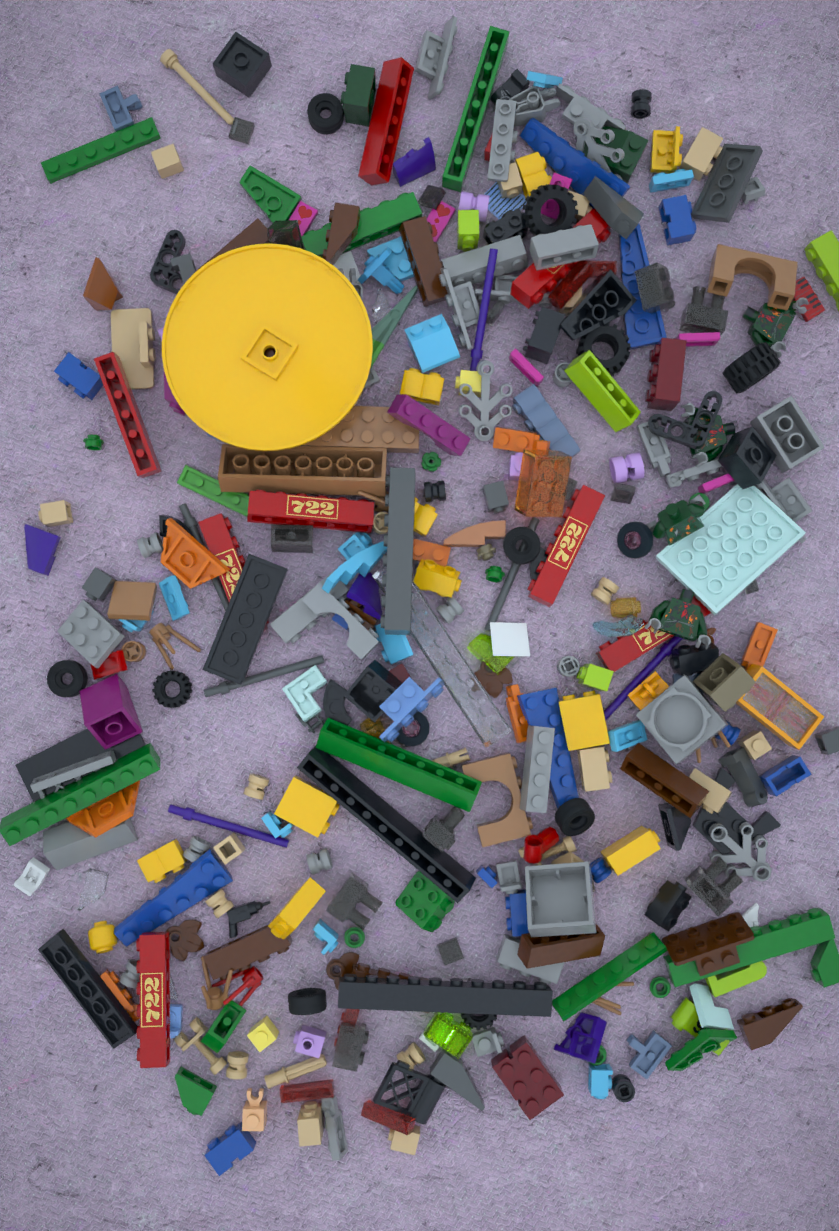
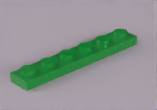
M151 117L41 162V165L51 184L161 139Z
M652 932L553 999V1008L564 1022L667 951L666 946Z

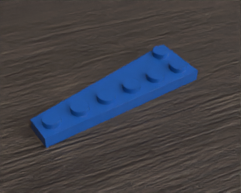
M535 118L529 120L519 135L535 152H539L540 156H543L545 161L558 174L573 179L570 186L578 194L584 195V191L595 176L622 197L630 189V186L613 173H608L602 169L601 165L596 161L592 162L584 156L585 154L582 151H577L571 147L569 142L557 136L555 132Z
M639 223L627 239L619 234L622 283L637 300L624 314L625 336L628 335L629 340L627 343L631 345L630 350L658 344L662 337L667 338Z
M557 688L517 695L528 725L555 728L549 787L558 809L566 801L579 798L570 751H568Z
M211 849L190 865V869L184 874L180 873L175 877V881L167 888L163 887L155 898L146 901L138 910L134 911L114 928V934L126 947L135 942L142 933L153 931L233 881L232 875Z

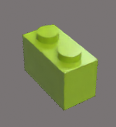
M458 210L457 250L467 252L477 249L479 241V210Z
M589 663L579 668L576 678L579 679L578 684L607 692L614 671Z

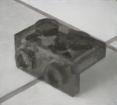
M341 1022L332 1067L357 1072L358 1065L363 1064L365 1052L361 1051L362 1045L367 1044L369 1031H366V1024L362 1023V1026Z

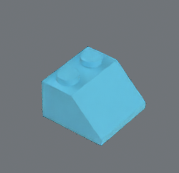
M442 314L404 329L408 345L422 373L460 358L450 328Z
M381 623L375 626L377 630L375 632L379 635L377 640L382 642L384 647L381 653L385 662L389 661L392 665L414 655L406 635H385L384 628H381Z

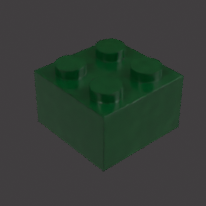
M351 64L350 71L345 74L344 84L346 85V91H342L341 94L343 113L345 114L346 123L369 127L377 89L375 68Z

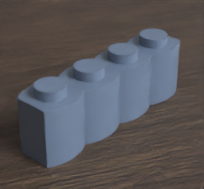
M534 384L513 398L514 404L512 407L518 415L521 414L525 418L524 424L530 432L533 430L534 433L540 435L539 440L550 441L547 457L553 465L561 466L581 451Z

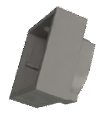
M687 675L681 677L636 714L675 764L683 762L729 725Z
M589 861L525 866L527 923L531 937L596 933L592 873Z

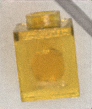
M367 718L363 723L359 724L364 733L380 739V735L385 731L380 719L374 723L370 718Z

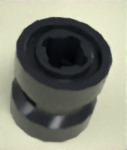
M640 89L632 93L631 101L633 105L630 112L632 117L642 119L650 116L651 106L649 103L652 100V93L649 90Z
M444 480L437 481V483L424 482L425 502H432L436 499L446 501Z
M618 1074L613 1077L612 1090L616 1099L620 1102L631 1101L635 1095V1088L629 1077L624 1074Z

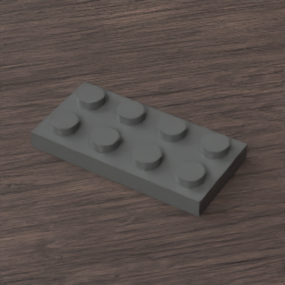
M723 145L691 213L694 219L730 222L763 152L761 146Z

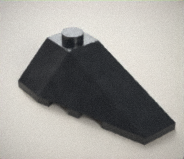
M609 270L599 275L592 282L559 326L573 341L624 315L637 300L613 271Z

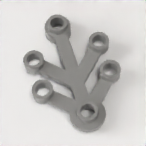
M585 117L576 120L573 127L574 133L577 136L575 149L583 152L586 142L588 146L587 158L592 162L596 161L601 165L602 169L610 173L611 170L603 155L610 157L613 162L617 163L624 159V151L621 148L614 149L597 144L593 136L600 138L604 144H608L614 140V132L610 129L603 130L594 127L592 121ZM606 133L609 135V140L606 139ZM616 152L619 153V159L615 156ZM614 174L615 176H617L618 178H620V179L622 180V178H621L620 175Z
M482 360L477 364L476 368L478 374L481 375V400L475 395L469 384L463 383L459 387V393L466 396L480 411V420L472 413L471 407L467 404H462L458 412L461 416L466 417L475 427L474 435L477 439L488 441L494 435V427L504 417L510 416L512 409L509 405L502 404L498 412L490 420L489 412L505 396H510L513 389L511 385L504 383L489 399L490 376L494 372V365L488 360ZM485 365H488L490 368L487 373L483 371ZM464 386H468L469 391L466 394L462 392V388ZM505 386H508L509 391L508 393L504 394L503 388ZM467 407L468 413L462 414V408ZM504 407L508 408V412L506 414L502 413V409ZM486 427L488 432L482 435L481 430Z
M743 822L739 826V830L742 833V847L728 836V832L722 824L715 823L709 828V835L714 841L723 842L735 853L721 854L718 851H713L709 858L714 865L745 862L750 866L736 868L733 864L726 865L724 873L728 878L752 876L757 881H766L770 878L771 867L765 862L768 841L762 835L756 836L753 842L757 847V859L755 860L751 857V835L754 829L750 823ZM749 827L747 832H743L744 828ZM720 828L718 833H714L716 829ZM760 840H764L763 844L758 845ZM720 856L718 860L714 861V857ZM730 869H734L733 873H728Z

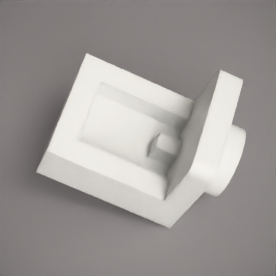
M33 857L28 862L22 875L14 882V886L28 896H31L42 885L50 868Z

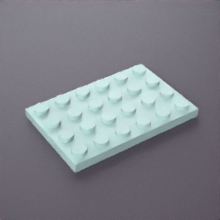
M737 484L700 517L704 527L670 546L667 545L656 555V559L682 585L694 592V596L715 616L797 543L806 532L756 486L742 489Z

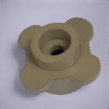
M491 544L478 548L476 550L478 553L477 559L486 561L493 558L496 548H493Z

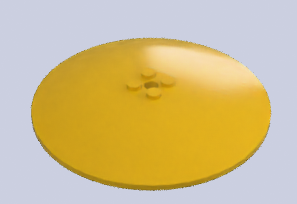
M282 244L243 246L221 254L203 265L186 281L176 295L167 314L162 336V361L166 379L173 396L187 416L202 430L216 439L235 447L256 451H278L301 446L319 438L339 424L356 404L364 390L373 354V338L369 317L361 297L350 281L325 259L301 248ZM267 348H274L276 350L275 355L272 357H266L264 352Z

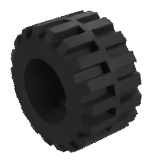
M541 185L537 187L538 189H533L530 192L531 196L526 197L525 201L527 203L523 205L525 214H522L523 219H526L525 225L530 228L529 231L537 236L539 234L553 233L558 230H567L573 228L571 226L572 223L576 224L575 214H578V210L575 209V206L578 204L576 200H573L574 195L569 193L567 188L560 185ZM554 199L559 205V216L554 223L547 225L542 221L541 208L547 200Z
M610 322L583 335L579 341L576 354L580 356L588 350L593 353L592 345L597 342L609 344L614 351L613 358L602 360L595 354L594 356L608 373L614 376L626 363L630 355L631 345L627 343L629 340L628 335H623L625 331L622 328L619 331L616 324L613 327L609 326Z
M764 342L753 347L725 368L722 374L736 394L742 393L779 367L781 362L768 343Z

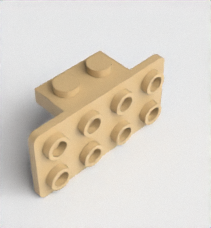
M149 308L112 310V352L119 356L131 390L153 388L155 385L154 361L156 360V353L153 348L155 332L152 328L151 310Z

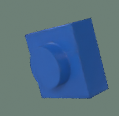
M481 865L476 870L477 874L491 888L498 883L495 878L497 874L489 866L485 868Z

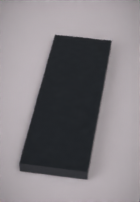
M248 554L203 667L204 671L237 684H243L287 574V568Z
M85 729L15 766L33 802L41 798L38 791L33 793L30 785L34 778L113 750L116 759H119L146 744L141 734H138L105 750L91 732ZM92 772L81 775V777H84ZM73 778L64 781L61 784L66 786L76 781L77 779ZM57 786L45 788V795L54 792Z
M64 929L38 949L113 1049L137 1033L138 1026Z

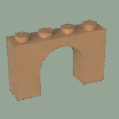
M717 244L711 261L707 292L727 297L734 280V275L740 273L753 274L761 278L768 286L767 306L788 310L795 296L798 262Z
M508 752L461 764L464 775L481 782L499 781L505 784L511 793V806L503 817L477 824L482 847L531 835L530 829H533L531 817H526L525 811L520 809L521 793L519 789H522V782L520 776L516 777L514 769L518 768L515 756L511 757Z

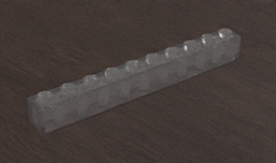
M382 566L372 576L386 595V587H382V575L386 574L387 567ZM412 580L411 635L437 675L443 680L448 692L486 748L501 740L512 730Z

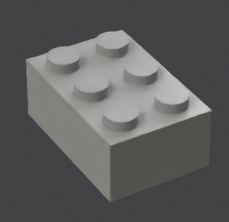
M792 395L750 422L757 433L777 455L774 461L782 473L825 448Z

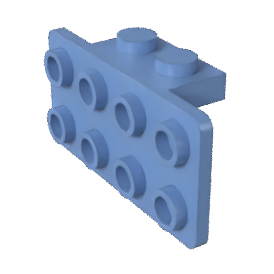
M408 677L379 706L394 721L379 738L384 742H393L400 734L398 731L403 726L405 728L414 721L413 716L418 711L420 713L423 712L429 705L428 701L432 697L437 698L443 692V680L440 677L437 678L423 691Z

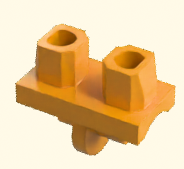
M655 671L627 696L641 711L663 693L669 685Z

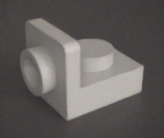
M495 1027L471 1034L478 1057L498 1051V1054L502 1053L501 1046L504 1045L501 1032L496 1033Z

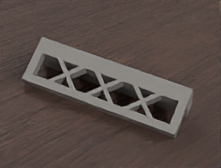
M113 750L34 778L30 785L33 793L38 791L40 798L43 799L47 796L44 792L45 788L57 786L55 790L57 792L59 788L65 787V785L61 784L62 782L73 778L78 781L82 778L81 775L92 771L96 772L102 767L113 764L117 760Z

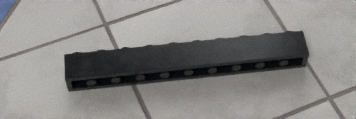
M315 746L298 765L297 768L455 902L459 903L471 890L476 879L475 876L329 753L317 749Z
M344 974V977L339 976L338 1008L551 1017L553 991L544 982H534V985H529L523 981H514L513 984H506L502 980L484 983L480 979L463 982L459 978L442 981L441 978L437 977L421 980L420 977L415 976L408 977V979H399L398 976L393 975L387 976V978H378L377 975H366L364 978L357 977L355 974Z

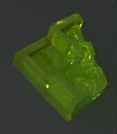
M483 633L474 638L467 646V649L481 662L484 661L496 674L516 657L493 656L491 636Z

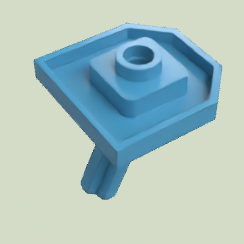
M389 247L381 255L378 254L376 257L371 255L364 263L366 268L363 270L364 273L358 278L361 284L372 275L383 286H388L395 294L401 293L404 288V284L383 263L392 252Z

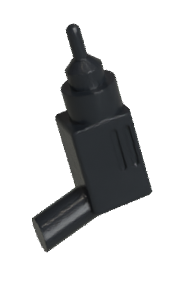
M253 901L228 910L229 938L238 935L237 923L251 919L254 914L262 910L263 906L271 902L261 903L260 901Z

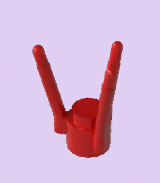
M255 966L232 975L231 980L244 975L241 978L244 984L223 1002L224 1005L233 1000L246 987L250 988L238 1004L242 1006L256 988L262 984L261 981L264 978ZM226 979L220 980L212 984V987H218L225 984Z

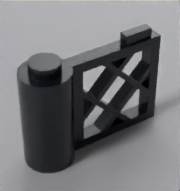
M398 1060L397 1063L392 1062L373 1098V1102L407 1115L420 1124H427L446 1085L431 1074L425 1075L410 1069V1065L401 1060ZM395 1071L402 1072L404 1078L393 1082L392 1077ZM415 1078L421 1079L418 1086L410 1089L409 1081ZM406 1083L407 1091L397 1095L395 1087ZM392 1089L394 1097L387 1100L381 1099L384 1092ZM409 1096L410 1102L407 1108L400 1106L399 1100Z

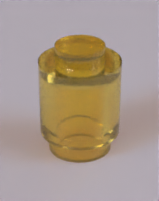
M636 597L616 598L610 601L611 616L617 617V619L637 617V613H641V603L636 601Z

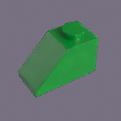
M834 939L819 943L810 962L813 969L810 972L813 980L825 988L839 983V952Z
M231 1000L222 1008L200 1042L218 1054L247 1010Z
M180 1067L175 1075V1080L182 1105L187 1108L189 1113L202 1116L217 1086Z

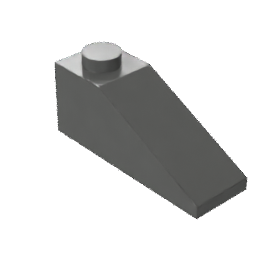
M596 176L583 193L606 223L625 239L636 228L644 215L642 211Z
M444 1046L431 1065L430 1074L483 1111L485 1108L484 1100L463 1060L460 1058L461 1055L453 1048L449 1050Z

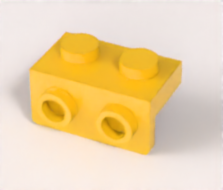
M676 126L674 131L653 130L650 173L664 172L670 174L674 173L678 166L680 167L682 154L679 153V147L682 146L683 142L680 126Z

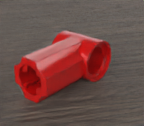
M549 826L537 835H529L525 838L523 858L526 862L533 864L541 862L542 854L559 842V835L556 829Z

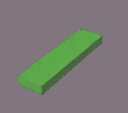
M185 465L177 484L248 517V494L244 492H221L219 480Z

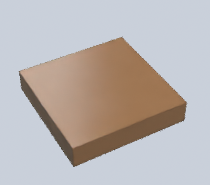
M115 581L107 612L108 618L150 621L157 590L156 583Z

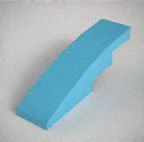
M384 541L364 549L341 564L326 579L322 589L329 594L339 581L348 585L357 573L365 577L383 557V554L387 552V547H384Z

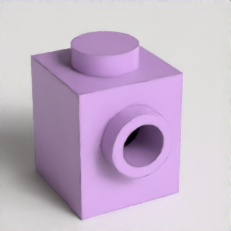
M526 453L511 455L508 480L529 481L532 457L527 456Z
M302 1025L301 1031H296L293 1043L297 1044L295 1052L319 1058L327 1031Z

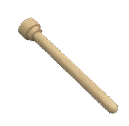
M167 49L161 55L160 61L166 68L174 69L229 125L234 124V118L179 63L177 55L171 49Z

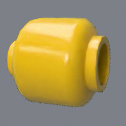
M107 921L94 923V927L88 931L90 949L96 951V954L112 951L118 942L114 934L115 926L107 924Z

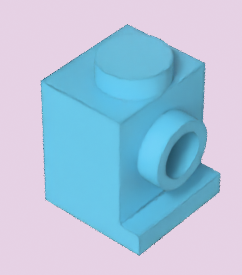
M589 1063L588 1090L594 1098L606 1099L608 1089L612 1088L611 1075H613V1070L610 1064L595 1066Z

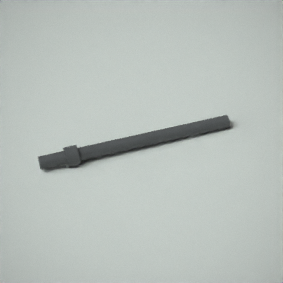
M186 503L180 505V511L185 519L184 524L192 532L195 539L206 548L198 531V523L195 517H192ZM217 576L211 580L226 612L229 601L221 580Z
M532 517L528 528L535 531L540 520ZM522 540L518 551L523 552L528 548V543L525 540ZM512 563L484 628L485 630L491 632L490 622L497 621L521 564Z
M321 655L245 677L242 685L224 681L219 683L218 686L204 689L205 697L220 693L224 695L230 693V690L325 663L324 658Z

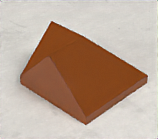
M95 257L83 297L95 310H112L114 302L123 298L109 270L100 258Z

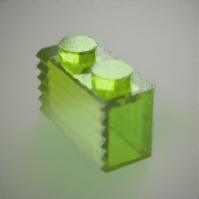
M435 1012L424 1028L423 1035L459 1059L473 1038L470 1026L462 1021L459 1024L453 1020L454 1016L451 1013Z

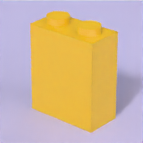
M595 690L583 692V697L575 698V694L562 696L563 700L559 701V707L568 751L610 744L600 693L596 694Z
M295 775L274 815L318 838L321 833L325 835L330 825L327 821L330 815L335 816L340 805L324 790Z
M641 825L600 851L611 870L619 876L660 850L661 848L658 845L660 839L650 828L647 829Z
M311 877L294 893L268 925L276 937L284 940L290 935L326 892Z

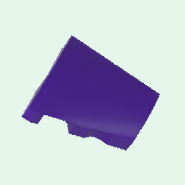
M429 137L423 140L425 145L419 150L412 148L405 156L393 163V174L400 187L436 170L434 151Z
M25 524L28 569L49 576L56 558L54 553L61 537Z
M371 572L365 577L359 573L346 597L364 605V613L380 620L382 609L378 582Z
M581 1012L576 1018L575 1024L565 1032L567 1034L566 1038L560 1045L556 1044L554 1050L595 1064L607 1022L600 1017Z

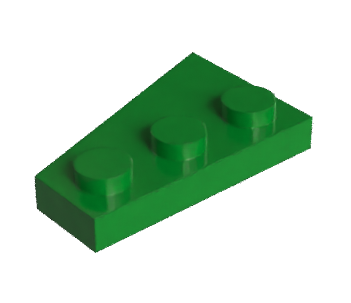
M251 165L239 181L242 188L281 232L302 200L301 196Z
M710 1028L700 1030L696 1038L687 1041L681 1050L671 1054V1058L665 1062L668 1071H683L703 1059V1053L720 1049L721 1042L725 1040L731 1042L737 1039L733 1030Z

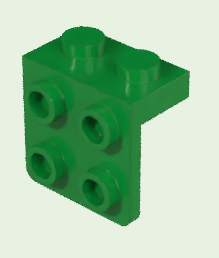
M420 871L416 872L395 902L396 906L421 929L434 932V930L441 926L442 919L453 909L455 903L451 897Z

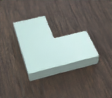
M316 665L282 688L304 722H307L322 711L311 694L328 683Z
M700 984L689 986L702 1028L734 1030L728 1009L714 1006L708 986Z

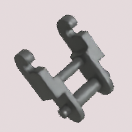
M320 712L307 722H304L298 713L295 714L304 727L308 726L309 732L315 733V728L320 724L324 725L323 721L325 719L319 717L321 715ZM316 717L318 721L311 726L309 722Z

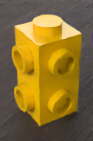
M421 559L412 585L417 586L421 590L436 592L442 597L452 598L454 591H459L462 580L459 579L460 572L456 571L455 568L438 565L433 560Z

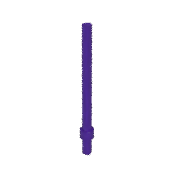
M490 248L474 348L471 349L470 357H472L470 371H477V364L483 355V350L481 349L498 249Z
M674 636L668 643H664L659 648L660 652L604 710L605 720L615 712L628 698L627 695L640 685L666 656L669 657L671 655V650L683 638Z
M170 804L168 808L169 813L182 816L183 819L188 821H199L287 848L289 843L288 839L281 837L275 839L271 834L201 814L189 807L185 809Z

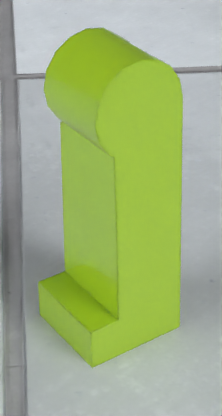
M760 961L705 978L710 993L714 997H718L762 979L767 973V967Z

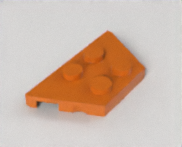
M172 518L166 520L165 525L168 527L166 537L163 538V552L161 553L160 562L190 589L230 570Z
M140 780L72 814L66 820L95 838L134 815Z

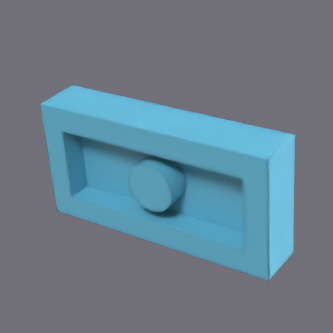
M528 71L527 80L534 81L533 86L553 88L554 85L562 84L563 77Z
M679 169L670 174L662 172L654 175L649 183L650 193L689 186L694 178L693 171Z
M169 576L159 582L172 620H179L190 614L188 604L184 599L181 585L176 576Z
M640 720L608 731L610 746L613 752L621 751L647 740L645 726Z

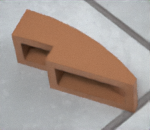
M506 520L490 521L467 527L446 538L443 541V546L482 547L485 545V539H504L506 536Z

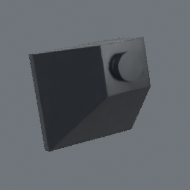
M669 803L659 804L658 807L667 845L675 851H679L690 827L691 818Z

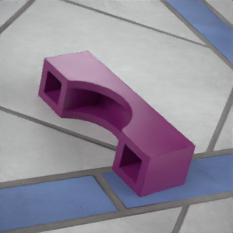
M397 394L387 411L388 414L403 424L409 425L430 437L437 447L449 455L462 456L471 439L408 395Z

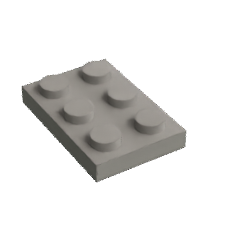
M84 599L57 631L96 668L102 665L125 637Z

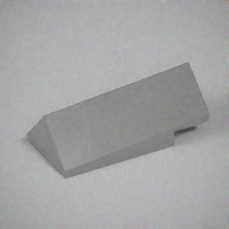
M131 818L96 838L73 824L66 822L43 831V854L56 870H60L135 842L138 838Z

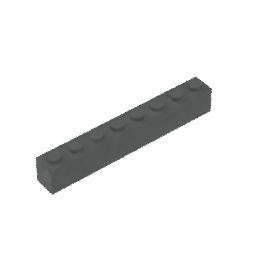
M390 467V475H386V487H390L389 494H385V507H389V514H385L384 526L388 527V534H384V547H387V554H383V567H387L386 574L382 575V587H386V595H382L381 607L385 608V615H381V628H384L385 635H411L415 468Z

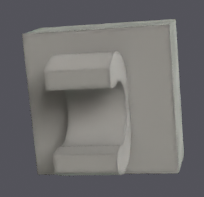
M758 177L751 178L741 197L745 205L750 200L758 201L759 197L765 196L766 189Z

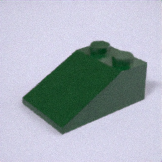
M604 126L603 130L610 129L614 132V140L608 144H604L598 137L594 140L597 144L614 149L621 148L624 151V159L617 163L613 162L608 156L603 155L611 172L620 175L622 180L628 184L649 140L631 131ZM606 133V139L609 140V135ZM586 142L583 149L585 157H587L588 154V146ZM616 152L615 156L619 159V153Z

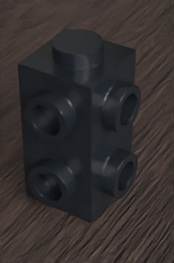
M519 208L514 211L509 210L505 212L498 221L495 222L493 220L485 226L483 238L489 245L518 235L523 239L528 231V227L525 225L526 219H523L522 216L525 213H521Z
M712 642L708 649H705L703 643L700 644L699 648H696L695 645H681L677 649L671 650V668L682 676H691L699 671L703 672L719 657V649Z
M667 880L660 887L654 901L648 905L644 915L669 932L676 925L681 912L688 907L692 896L685 892L687 888L676 881L673 884Z

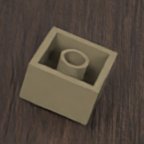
M724 653L693 681L724 712L732 708L736 701L748 693L752 686L756 684L755 680L741 665Z

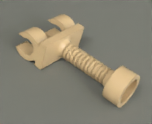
M571 836L562 838L563 842L551 847L542 854V859L561 853V851L563 852V850L567 852L577 851ZM524 847L518 849L521 858L524 856Z
M196 1017L189 1025L197 1034L189 1040L181 1031L174 1038V1041L181 1047L183 1052L194 1044L210 1062L209 1070L216 1075L224 1068L227 1062L223 1057L217 1058L214 1056L213 1052L200 1042V1036L208 1028Z

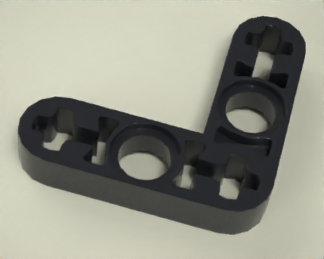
M171 230L167 233L150 272V279L154 285L174 294H178L180 289H175L173 284L176 280H182L181 274L174 272L171 262H163V257L166 254L173 255V258L181 256L186 242L183 234L178 230ZM178 237L180 242H175L173 246L172 239H176ZM162 273L166 279H169V282L162 278L158 281L156 275H161Z
M717 391L706 393L692 425L662 414H654L648 421V428L655 435L692 449H699L705 444L722 405V396ZM715 397L717 403L713 404L711 411L707 410L709 400ZM707 415L711 421L707 425H702L699 423V417ZM660 420L661 425L667 427V423H670L667 433L664 432L665 427L658 426L657 429L654 428L653 422L656 423ZM678 426L682 428L683 433L680 436H673L671 429ZM698 429L702 430L700 434L702 441L694 443L691 436L695 437Z

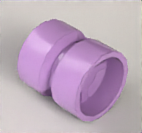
M461 192L459 210H479V222L486 223L490 196L478 194L474 197L473 193Z
M639 452L627 454L626 458L617 456L609 459L610 473L614 484L626 482L628 478L631 480L644 478V465Z

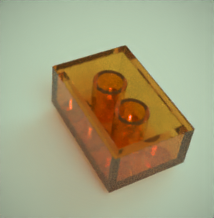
M524 449L514 510L526 517H562L572 456L561 451Z

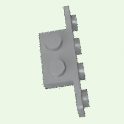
M455 16L445 23L442 38L428 30L423 33L415 72L432 79L428 93L429 99L439 95L444 87L442 81L448 70L447 60L453 49V45H451L452 39L457 32V17Z
M559 83L556 89V96L569 104L562 114L563 119L574 125L577 119L585 117L590 119L593 126L599 129L608 126L626 130V126H624L621 120L612 118L603 108L595 107L586 97H580L574 93L571 87L563 86Z
M496 100L488 169V180L507 182L509 165L515 161L516 150H512V145L517 143L518 131L514 130L516 101Z
M447 268L440 269L439 279L442 287L445 286L448 293L445 295L448 306H452L454 312L451 316L455 327L458 326L460 331L458 335L460 345L468 350L472 349L466 327L478 323L480 310L471 281L453 287Z
M502 275L495 277L494 290H491L490 301H498L500 304L518 302V304L523 305L510 295L512 282L518 276ZM475 289L476 300L481 302L483 290ZM545 293L538 305L547 307L554 304L556 294Z
M790 477L773 488L770 487L765 478L762 483L756 485L761 491L764 489L768 495L767 497L794 522L813 511ZM805 535L799 540L801 543L806 541Z

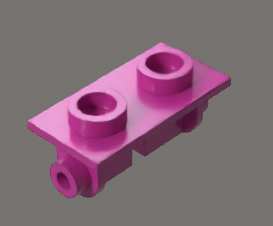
M554 173L550 184L560 185L569 190L573 179ZM549 199L543 204L541 214L557 220L560 211L559 205L554 199Z

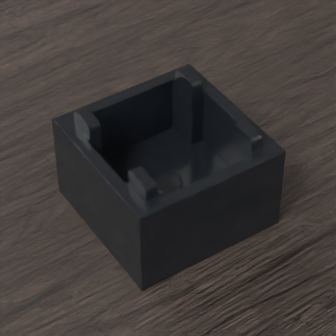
M235 32L213 62V67L218 78L250 98L272 67L268 52Z
M542 307L541 311H536L535 313L538 319H533L532 323L536 325L531 339L526 338L525 343L528 344V347L524 346L523 351H526L525 357L548 364L561 329L559 325L565 318V314Z
M751 426L732 435L718 462L742 489H746L762 483L777 455Z
M374 660L365 668L343 696L375 723L384 713L379 706L402 682L378 661Z

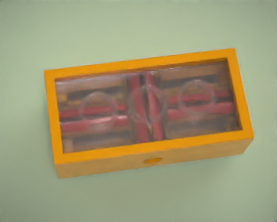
M751 664L746 672L755 680L756 684L752 686L748 693L736 701V704L788 746L800 750L824 716L763 666Z

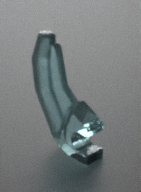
M630 614L620 619L619 622L599 621L594 622L592 626L599 634L608 637H621L636 633L644 623L641 618L634 622L635 619Z

